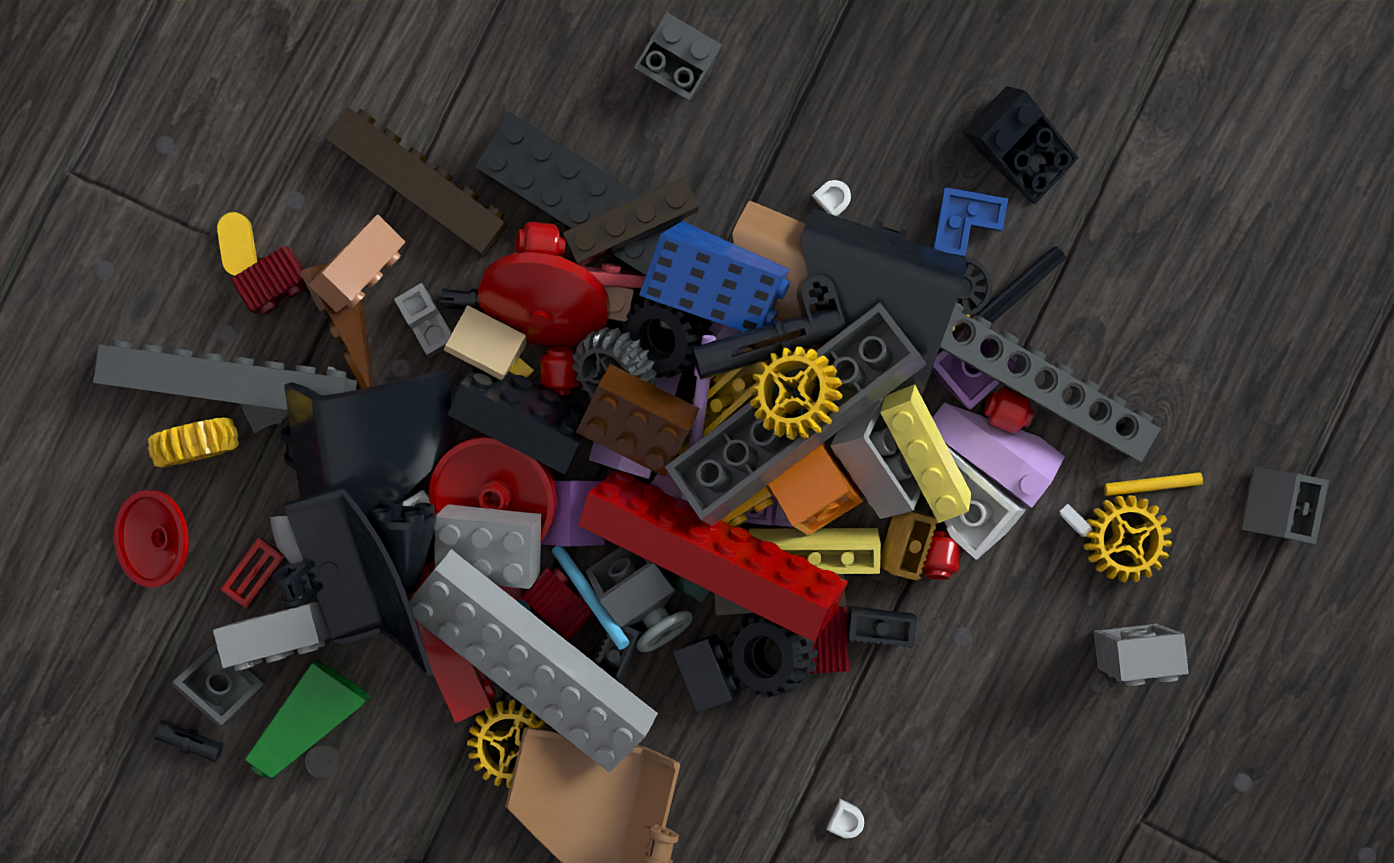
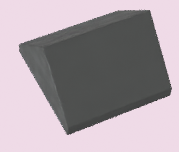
M214 643L181 673L171 685L221 728L234 720L263 687L264 683L248 669L235 671L234 666L223 668L217 644Z

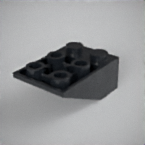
M1006 86L963 131L964 135L978 152L1033 204H1036L1079 159L1027 91Z

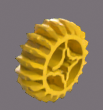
M797 346L794 354H792L788 348H783L782 358H779L775 353H771L770 357L773 363L770 365L765 362L760 363L764 373L762 375L753 374V379L759 383V385L749 388L750 392L757 396L750 401L752 407L758 408L755 412V417L758 420H764L763 427L767 430L774 428V434L778 437H782L786 432L787 437L794 440L799 431L801 437L805 439L809 437V428H812L816 433H821V427L818 423L823 420L826 424H831L832 420L827 416L828 412H839V407L832 403L835 400L842 399V394L834 390L842 385L841 380L834 377L837 370L833 365L827 366L829 360L824 355L817 357L818 353L813 349H810L805 354V350ZM794 369H806L804 372L800 371L794 377L784 376V374ZM819 378L820 393L815 403L812 399V391L816 386L815 381ZM777 384L780 392L775 400L776 405L773 407L772 394ZM790 385L793 389L797 388L801 392L800 395L805 398V401L798 397L794 398L791 394L792 392L786 386ZM803 408L808 410L802 416L784 418L787 414L791 415L797 409Z
M224 417L157 432L148 438V450L154 466H174L235 450L239 445V436L232 419Z
M1132 495L1127 497L1126 503L1122 496H1116L1114 500L1115 506L1109 500L1103 501V507L1106 512L1095 508L1093 513L1098 517L1097 521L1093 519H1087L1086 521L1090 526H1093L1092 532H1088L1085 536L1092 538V542L1084 544L1083 547L1085 550L1095 551L1089 555L1088 560L1090 562L1100 560L1096 570L1103 572L1107 569L1106 577L1109 579H1114L1118 574L1120 582H1127L1129 575L1132 581L1138 582L1140 581V572L1145 577H1151L1152 572L1149 566L1160 570L1162 565L1157 560L1158 557L1164 559L1169 557V554L1163 552L1162 548L1163 546L1169 547L1172 545V541L1164 540L1163 535L1171 533V528H1161L1160 526L1166 522V516L1155 517L1159 510L1157 506L1153 505L1147 509V499L1142 498L1137 503L1136 497ZM1126 512L1135 513L1145 523L1130 527L1127 521L1122 520L1120 514ZM1112 521L1110 525L1113 535L1104 546V533L1108 524ZM1124 533L1133 534V539H1129L1132 541L1130 545L1122 544V538H1125L1123 537ZM1150 535V545L1147 552L1144 553L1142 542L1144 538ZM1124 550L1129 557L1133 558L1135 563L1120 565L1112 560L1109 555L1113 552L1118 553Z
M515 699L510 700L509 709L507 710L503 701L497 702V713L492 707L485 709L488 719L478 715L475 720L481 727L472 726L469 731L478 738H471L467 741L468 746L477 747L476 750L470 752L469 758H480L474 769L478 771L485 767L487 769L483 775L485 780L489 779L491 774L497 776L494 781L496 786L500 785L503 778L507 779V788H510L514 768H508L512 758L518 755L519 749L515 746L508 757H506L508 743L504 741V738L508 741L515 730H517L515 744L520 747L524 723L529 727L540 729L547 724L542 719L538 721L535 718L537 715L533 712L531 714L526 712L527 707L523 704L520 710L516 709L517 703ZM515 719L509 731L502 732L497 730L493 732L489 730L490 726L497 721ZM486 740L490 741V745L495 746L500 751L499 764L490 756Z

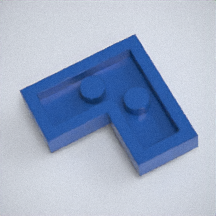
M945 187L942 193L933 248L958 257H965L971 227L998 232L1003 230L1008 199Z

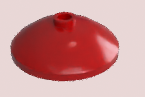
M157 490L136 492L123 503L118 512L114 527V545L119 563L127 576L141 586L160 587L173 581L184 566L189 549L187 523L179 506L171 497Z

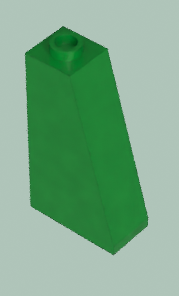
M321 660L313 662L245 760L252 764L250 766L251 769L258 775L273 778L364 705L371 695Z

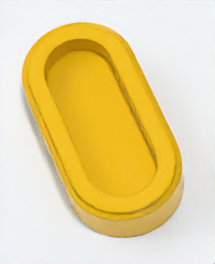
M231 212L222 216L217 225L222 263L228 273L236 276L257 263L252 225L245 216L239 213Z

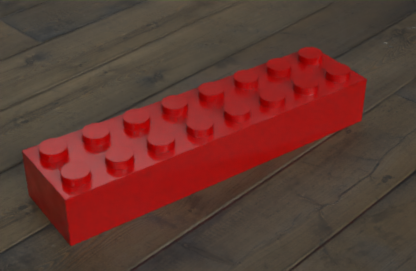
M613 471L588 492L578 526L813 642L817 640L835 615L848 581L840 578L835 572L823 570L810 564L802 556L792 555L781 550L773 542L763 541L752 536L744 528L734 527L721 520L712 526L700 520L688 501L676 499L663 493L659 487L647 485L634 479L633 475L624 471Z

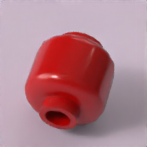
M527 222L523 229L517 230L515 253L534 252L563 257L566 245L565 237L560 236L558 227L554 224Z
M557 346L548 348V353L540 357L541 384L559 395L571 394V389L581 384L580 381L575 380L578 372L572 368L575 363L572 356L575 352H573L572 347Z
M1001 387L996 392L992 391L989 394L983 414L987 415L989 425L1010 433H1017L1022 426L1028 427L1030 425L1034 409L1030 408V399L1023 396V394L1007 387Z
M934 531V536L931 537L932 542L929 543L931 548L927 549L929 554L925 556L926 561L923 562L924 567L921 570L928 579L949 580L951 575L959 571L961 546L951 539L948 532Z

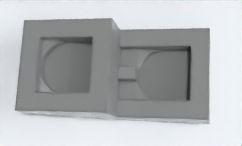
M420 283L394 300L406 322L414 331L426 355L432 358L444 350L452 331L425 286Z

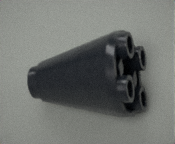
M388 500L383 502V508L372 510L370 524L386 548L400 577L405 593L411 594L416 592V585L420 583L436 524L437 513L434 511L435 505L432 503H417L415 506H403L402 501Z

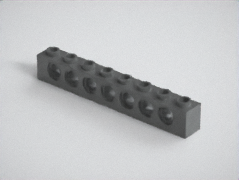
M957 302L955 303L940 349L1013 391L1023 394L1030 401L1129 458L1140 462L1143 461L1161 430L1160 427L1151 423L1154 417L1137 408L1134 412L1125 408L1127 402L1112 393H1109L1108 397L1098 392L1100 386L1084 377L1080 382L1071 376L1074 372L1072 369L1059 362H1056L1054 366L1044 361L1047 355L1031 346L1025 350L1017 345L1019 342L1017 337L1003 330L999 335L990 329L991 322L976 314L973 318L968 317L962 313L964 307ZM962 323L964 334L960 339L955 340L952 330L956 324ZM989 339L991 350L983 356L980 352V345L984 340ZM1016 355L1018 357V366L1013 371H1009L1008 360L1011 356ZM1043 370L1045 381L1041 386L1037 387L1035 377L1038 372ZM1070 386L1072 396L1068 401L1064 402L1062 393L1065 388ZM1097 402L1098 412L1095 416L1090 417L1089 408L1093 403ZM1124 418L1125 426L1117 433L1116 423L1119 419Z

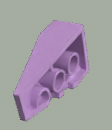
M943 403L932 417L946 445L998 484L1024 507L1032 508L1052 483L1065 457L1039 436L1019 430L1017 433L1007 432L989 425L986 417L947 403Z

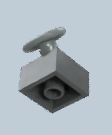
M619 547L586 570L599 601L620 628L643 622L647 627L648 631L637 642V649L640 652H649L668 643L683 632L692 622L693 615L690 611L685 610L669 615L664 606L673 594L674 589L662 567L625 548Z

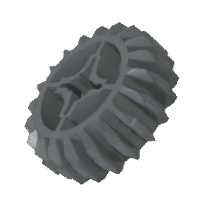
M608 327L600 330L597 329L595 332L592 331L576 347L577 350L572 356L575 360L572 368L578 372L575 380L583 384L581 390H586L590 394L589 400H592L610 364L656 386L654 379L657 372L651 369L655 361L647 358L649 350H642L639 346L640 340L633 341L630 332L622 334L619 328L612 330Z

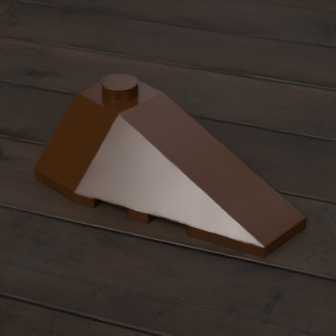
M329 262L300 271L319 311L323 310L326 316L329 315L332 321L329 322V329L333 337L336 338L340 345H346L347 350L343 351V354L362 389L374 387L364 297L353 308L346 305L336 313L308 285Z

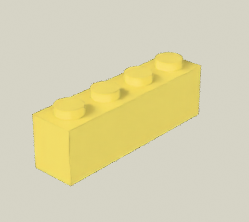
M915 384L885 396L880 413L938 523L969 512L971 492Z
M797 528L749 529L750 535L763 541L773 542L781 550L792 555L802 556L810 564L823 570H830L836 574H880L881 543L878 528H820L811 535H807Z

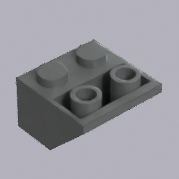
M666 12L635 64L634 70L690 102L706 82L722 55V44Z
M1252 467L1240 529L1303 543L1316 544L1329 480L1297 473Z

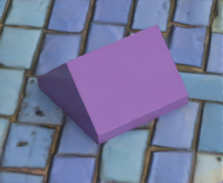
M962 330L954 339H960L964 334V330ZM989 339L984 340L980 345V352L983 356L991 350ZM942 349L936 356L932 370L938 381L969 410L999 384L996 380ZM1009 358L1008 369L1013 371L1017 365Z
M554 480L557 491V512L553 525L542 540L541 545H605L604 538L578 526L588 492L601 481Z

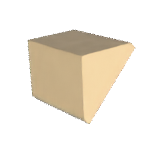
M467 305L447 341L444 351L502 380L525 350L527 345L526 335Z

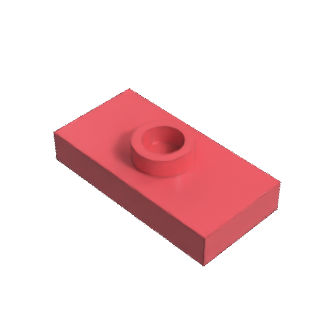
M602 263L601 268L582 266L593 274L603 286L641 289L646 277L631 270L621 269L620 265L613 263Z

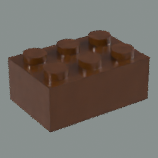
M610 364L592 397L576 433L665 477L668 472L665 466L675 459L700 408Z

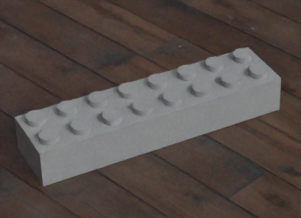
M452 549L409 601L414 619L609 773L646 737L658 714Z

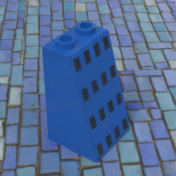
M681 221L660 235L639 295L745 332L768 325L771 319L777 318L778 311L774 310L778 299L782 300L787 293L790 281L786 280L790 269Z

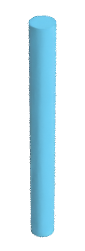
M555 546L552 549L553 555L619 650L627 647L630 641L601 604L595 591L563 546Z

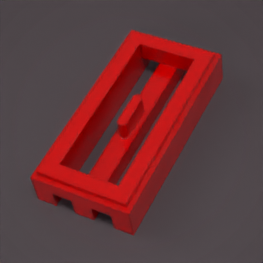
M262 537L258 538L220 590L244 608H249L273 573L284 561V555L278 552L274 546L266 543V540ZM263 549L265 551L238 589L236 591L231 589L259 550ZM271 556L275 559L246 598H243L242 594Z

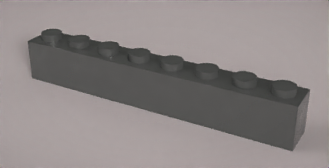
M112 340V346L99 344L93 383L283 410H287L284 385L294 382L303 385L320 395L354 391L357 380L347 379V372L327 369L326 375L315 374L316 368L296 365L295 371L284 370V363L265 361L264 367L253 366L254 359L234 357L233 363L224 362L223 355L203 352L202 359L192 357L193 351L173 348L172 354L162 353L163 347L146 344L142 345V350L132 349L133 343Z

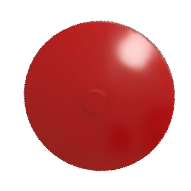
M515 253L497 259L484 271L478 289L479 304L486 315L526 335V342L540 346L571 347L579 345L580 341L592 331L595 332L597 329L605 328L610 310L607 291L593 274L572 261L544 253Z
M485 434L461 441L440 459L430 480L429 503L435 505L434 511L437 514L447 504L541 514L542 542L555 520L557 491L553 477L545 464Z

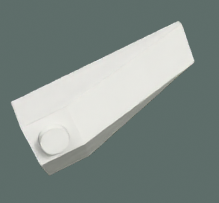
M947 445L971 492L969 512L944 522L948 527L946 529L951 538L977 560L1011 529L1027 509Z

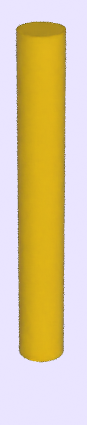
M1201 472L1105 483L1104 492L1106 496L1197 486L1203 484V477Z

